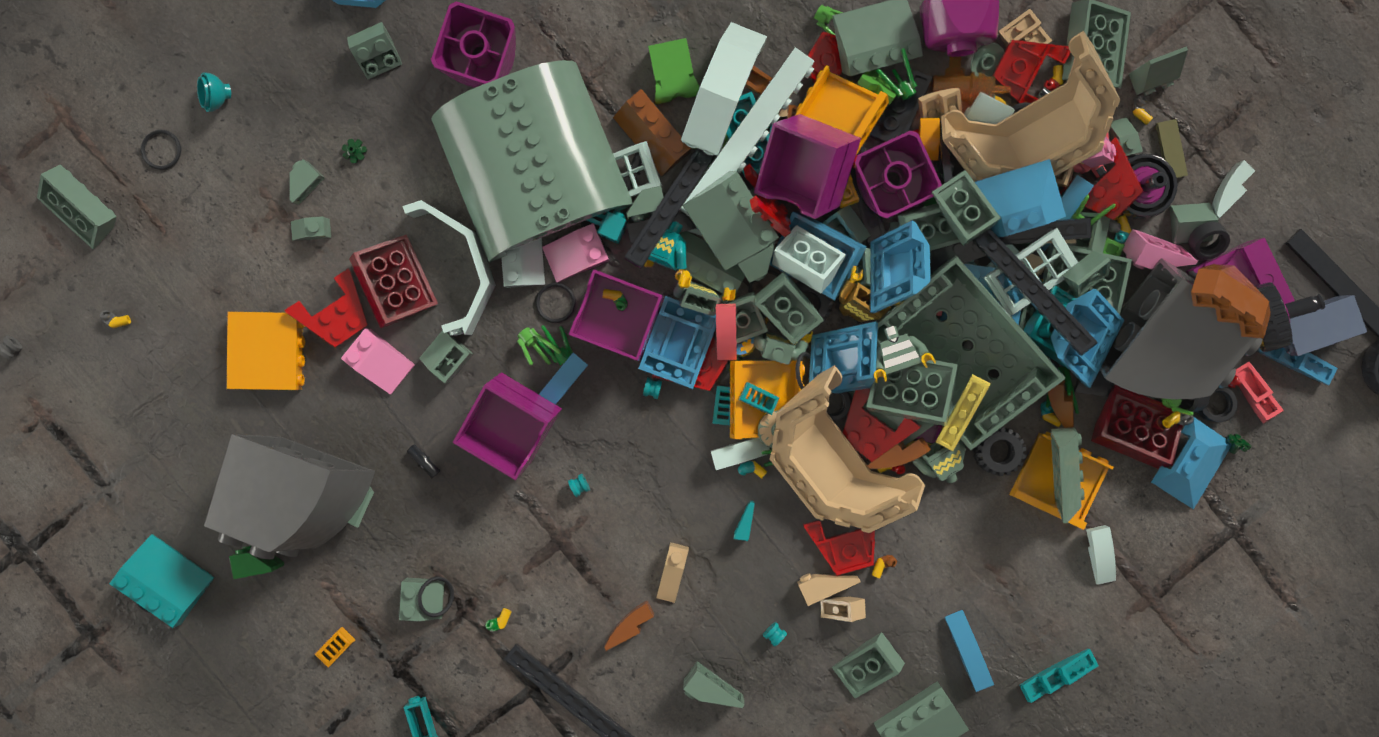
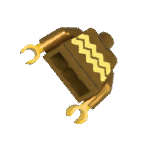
M853 266L851 268V278L847 279L840 290L839 301L841 304L839 309L844 316L852 317L858 322L881 319L891 307L889 306L878 312L871 313V290L860 283H855V281L862 279L863 269L860 273L856 274V266Z

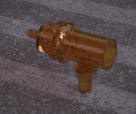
M949 56V67L945 70V75H933L932 93L959 88L961 102H968L969 106H972L980 92L994 98L995 93L1004 94L1011 92V87L995 85V76H986L981 72H978L977 76H975L973 71L969 76H964L965 70L961 67V57Z

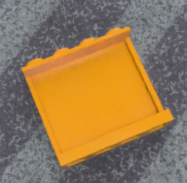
M826 65L824 70L818 73L814 86L808 89L804 102L798 105L795 116L801 114L860 137L857 155L889 103L888 94L882 91L879 94L869 91L831 73L829 66Z
M228 312L227 389L301 390L305 382L304 375L302 374V367L305 364V357L302 355V348L305 346V337L303 336L305 326L286 313Z
M730 361V438H759V421L766 414L739 400L746 382L780 397L774 411H779L801 391L796 379V361H792L789 365L777 361ZM801 361L800 377L802 381V376H804L805 374V367L804 365H802ZM750 388L749 391H748V394H747V396H746V399H748V397H749V395H750V393H751V391H752L751 388ZM755 391V394H754V396H753V398H752V400H751L752 402L754 401L755 396H756V394H757L756 391ZM762 394L760 395L757 404H759L762 398ZM766 397V399H765V401H764V403H763V405H762L763 407L765 406V403H766L768 397Z
M1046 431L1045 434L1038 433L1009 495L1062 519L1054 497L1051 433ZM1081 448L1079 452L1082 453L1083 463L1079 464V467L1083 471L1084 481L1080 482L1081 489H1084L1085 499L1081 500L1082 507L1068 523L1084 530L1087 525L1084 522L1085 517L1108 469L1113 470L1114 467L1108 464L1109 461L1100 456L1096 459L1091 456L1092 452Z

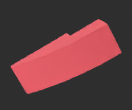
M716 304L717 360H737L736 304Z
M1250 362L1236 369L1235 375L1238 376L1241 382L1238 386L1263 424L1284 411L1272 396L1274 392Z

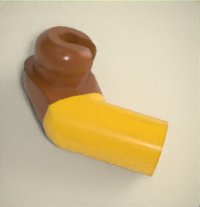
M892 555L878 558L871 575L881 578L885 568L896 566L897 559Z

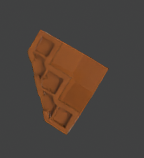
M1212 264L1199 268L1191 291L1193 306L1216 308L1217 321L1240 323L1241 337L1264 339L1270 318V305L1265 296L1234 265Z

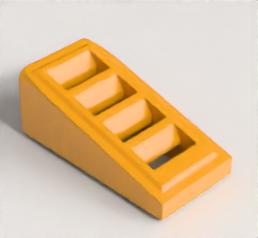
M341 627L315 655L329 668L355 639ZM337 637H339V638L345 643V645H343V644L337 639ZM333 641L341 648L340 650L332 644ZM328 646L336 653L335 656L327 649ZM323 651L331 658L330 661L322 654Z

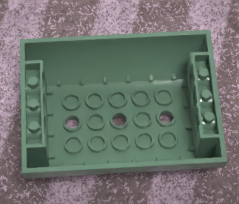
M957 256L950 258L930 275V283L916 295L900 301L898 305H894L877 321L878 347L881 346V342L888 340L884 329L896 326L899 336L908 334V336L916 337L926 346L936 361L958 364L949 416L972 374L991 383L960 438L970 450L1065 379V376ZM944 311L948 317L944 321L939 320L937 313ZM963 341H972L973 348L965 349L962 344ZM996 369L999 372V376L992 378L989 376L988 371Z

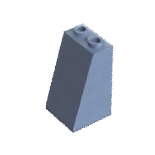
M1354 295L1335 296L1324 301L1325 309H1319L1316 312L1290 319L1293 341L1291 345L1284 347L1286 352L1290 356H1300L1366 333L1367 330Z

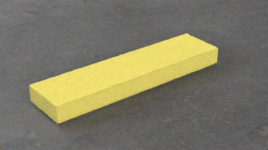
M972 374L948 418L947 426L943 427L936 443L954 451L991 383Z

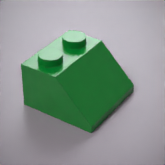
M252 545L235 550L236 554L229 556L233 579L272 572L284 566V561L274 556V559H263L251 555L249 552Z

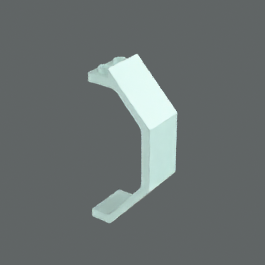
M730 23L719 41L701 83L681 141L687 146L699 148L708 155L718 156L720 154L736 106L753 65L765 46L767 36L735 23Z
M422 200L403 206L405 214L413 218L432 214L465 235L478 272L480 287L467 316L442 325L444 333H448L450 336L472 335L496 286L478 234Z

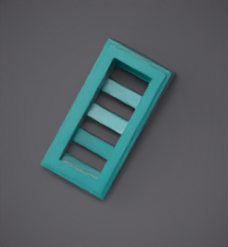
M746 382L739 400L766 414L772 415L780 397ZM751 388L752 391H751V393H750L748 399H746V396H747V394H748V391H749V389ZM755 391H756L757 394H756V396H755L754 401L752 402L751 400H752V398H753V396H754V394H755ZM762 394V398L759 404H757L759 397ZM766 397H768V399H767V401H766V403H765V406L763 407L762 405H763V403H764Z
M717 386L712 423L730 425V404L719 403V400L730 401V397L720 396V392L730 393V387ZM718 407L729 408V412L718 411ZM717 415L728 416V420L718 419Z
M750 500L734 532L733 539L749 540L755 506L754 501Z

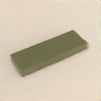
M1177 119L1156 123L1162 158L1173 168L1177 178L1188 176Z

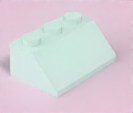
M796 225L791 233L774 250L772 264L817 292L822 293L833 280L846 254Z
M542 238L506 251L507 256L502 257L504 287L545 285Z

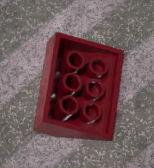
M407 234L354 252L349 258L381 329L438 304Z
M1114 384L1095 424L1091 441L1157 469L1161 466L1167 468L1173 465L1183 425L1174 424L1170 428L1164 427L1162 421L1173 413L1171 408L1165 407L1163 403Z

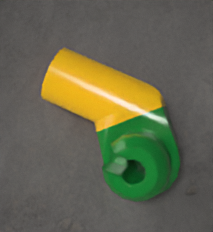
M603 290L602 298L613 300L617 310L624 311L627 308L628 301L621 291Z
M503 608L500 617L486 622V629L493 632L505 628L512 611Z

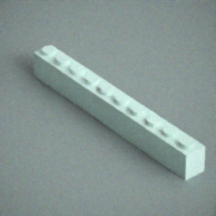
M796 47L685 203L727 172L737 171L740 174L746 166V163H744L748 156L752 158L758 149L755 147L759 140L761 142L765 140L769 134L767 131L769 126L773 125L781 117L778 113L781 109H787L792 101L789 99L791 95L799 92L803 86L801 83L803 78L806 77L808 79L813 72V59ZM682 206L681 211L688 215V213Z

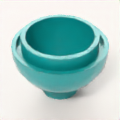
M205 72L201 74V77H198L197 93L199 103L207 112L216 111L223 105L225 99H231L229 84H223L212 73Z

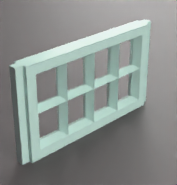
M647 141L613 153L615 160L624 158L628 171L621 175L622 177L630 176L634 188L628 191L630 197L639 195L643 189L662 186ZM639 152L643 166L632 169L628 156ZM645 169L649 183L638 187L633 173Z
M1057 228L1051 230L1016 254V257L1023 261L1025 266L1038 280L1036 272L1045 266L1048 268L1053 276L1051 280L1044 284L1048 290L1065 280L1062 275L1078 263ZM1051 240L1058 253L1047 259L1040 247ZM1037 250L1044 263L1033 269L1026 257ZM1061 256L1067 269L1057 275L1050 262ZM996 268L987 274L984 279L1000 305L1011 316L1030 304V302L1024 297L1014 304L1007 292L1015 286L1012 284L1004 289L997 278L1002 272Z

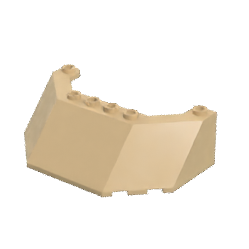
M1084 31L1069 41V50L1075 59L1066 84L997 124L969 121L959 110H952L941 116L943 141L974 182L1048 159L1051 161L1053 172L1056 176L1102 151L1106 134L1110 130L1116 107L1119 105L1120 98L1093 44Z
M834 365L817 375L777 412L770 461L816 519L835 521V524L849 528L850 526L862 529L861 531L870 533L917 511L925 484L917 475L912 473L896 478L876 473L869 469L827 413L831 390L838 387L842 382V374Z

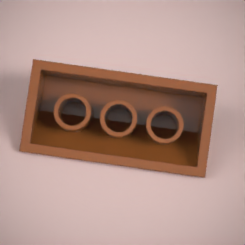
M642 89L628 99L613 117L635 145L647 141L656 170L661 176L691 153V148L681 141L682 137Z

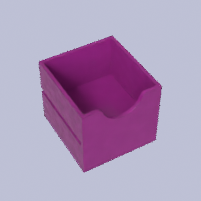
M801 114L773 123L754 193L767 199H780L793 203L800 208L802 214L814 219L832 211L841 204L861 138Z
M593 269L583 303L573 322L569 335L641 361L664 297ZM603 290L621 291L628 301L627 308L624 311L617 310L613 300L602 298Z
M501 372L483 386L452 443L516 480L533 461L562 408Z

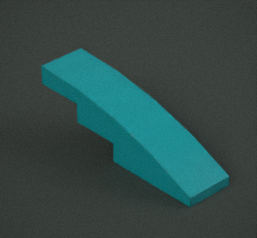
M1086 649L1050 666L1019 686L1027 702L1032 703L1044 694H1051L1065 684L1071 685L1099 665L1091 649Z

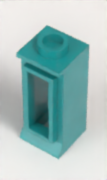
M415 696L408 699L407 704L403 708L412 737H438L426 697L420 698ZM419 706L421 707L429 733L424 736L415 708Z

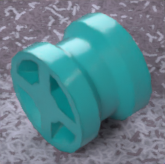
M647 377L643 396L650 395L654 399H658L662 381H653L652 378Z
M583 474L578 475L576 479L568 480L575 497L580 496L582 492L590 491V487Z
M774 622L764 632L763 637L769 639L775 647L785 638L787 632L781 630L779 624Z

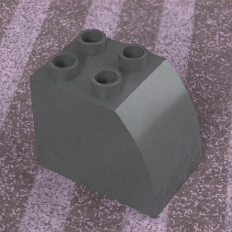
M1161 258L1121 310L1120 316L1124 319V322L1100 371L1108 381L1141 395L1164 399L1208 397L1218 387L1221 389L1225 388L1232 382L1236 374L1235 365L1244 355L1251 356L1260 347L1262 338L1241 337L1240 323L1217 321L1216 308L1193 306L1191 291L1195 280Z
M232 434L204 526L220 532L218 541L221 543L242 546L244 542L252 545L249 553L253 556L263 559H274L277 552L285 556L297 557L300 549L318 548L332 539L346 526L362 504L375 471L281 436Z

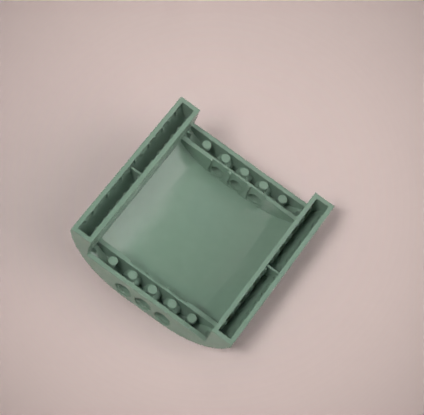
M574 61L546 62L488 82L450 100L439 108L431 118L489 263L507 256L506 251L612 209L618 212L631 207L633 204L578 66Z

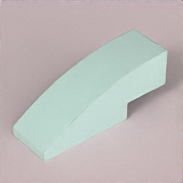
M1245 160L1236 163L1231 168L1215 194L1211 207L1217 218H1220L1247 191L1242 184L1255 170Z
M752 438L711 450L715 469L719 470L764 456L761 452L770 450V448L763 444L760 438Z
M1103 525L1086 529L1090 545L1088 550L1096 584L1116 581L1115 554L1110 527Z

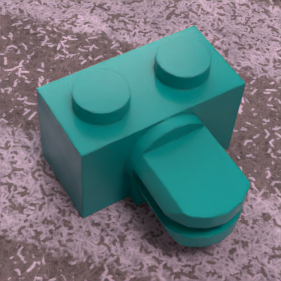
M617 211L595 216L602 219V222L593 218L586 220L599 226L598 235L617 244H620L628 224L625 219L626 217H624L625 215Z

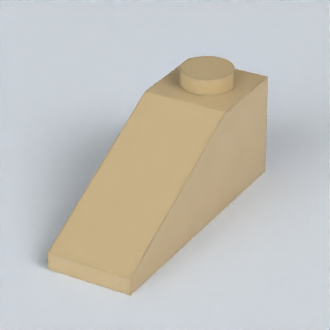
M670 542L657 599L675 603L689 547Z
M809 573L800 577V581L797 583L807 605L810 606L861 581L857 575H810Z

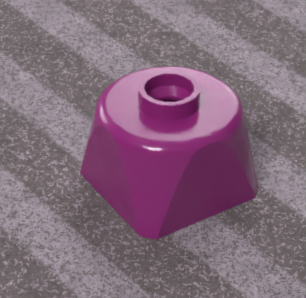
M924 0L919 7L925 44L930 50L947 52V56L951 57L968 56L975 54L977 48L989 45L997 39L999 0Z
M456 1L448 7L431 58L432 64L436 69L454 80L473 88L504 77L510 73L515 59L516 38L514 23L509 18ZM484 47L481 53L472 55L476 48Z
M908 131L857 155L855 161L857 186L864 202L876 214L885 218L896 216L933 198L932 192L942 186L919 134L913 131ZM893 172L900 177L899 186L889 182L887 173Z

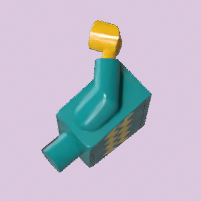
M675 221L672 222L670 228L665 232L645 263V267H652L655 262L675 271L679 269L675 274V278L678 281L682 273L684 276L690 277V273L685 270L687 268L686 241L679 235L683 228L681 224Z

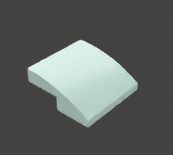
M980 92L971 108L968 107L964 115L969 121L997 124L1011 116L1015 110Z

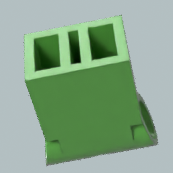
M684 38L648 46L656 82L655 105L671 102L677 96L685 98L697 96L700 87L694 77L687 39Z

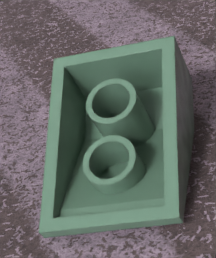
M1187 46L1149 60L1131 72L1129 77L1136 95L1144 93V96L1156 92L1155 89L1162 86V89L1173 86V81L1181 76L1188 52Z
M966 170L932 192L952 231L963 246L995 226L1001 219Z
M782 272L755 295V305L793 345L824 321L800 288L785 272Z
M881 632L833 665L832 668L852 696L857 698L898 675L905 663Z
M698 661L684 678V693L693 700L696 698L702 702L743 708L745 705L742 693Z

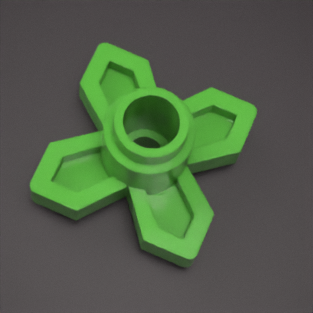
M877 70L864 72L858 81L860 86L876 94L882 91L888 94V104H891L896 96L895 91L877 73Z

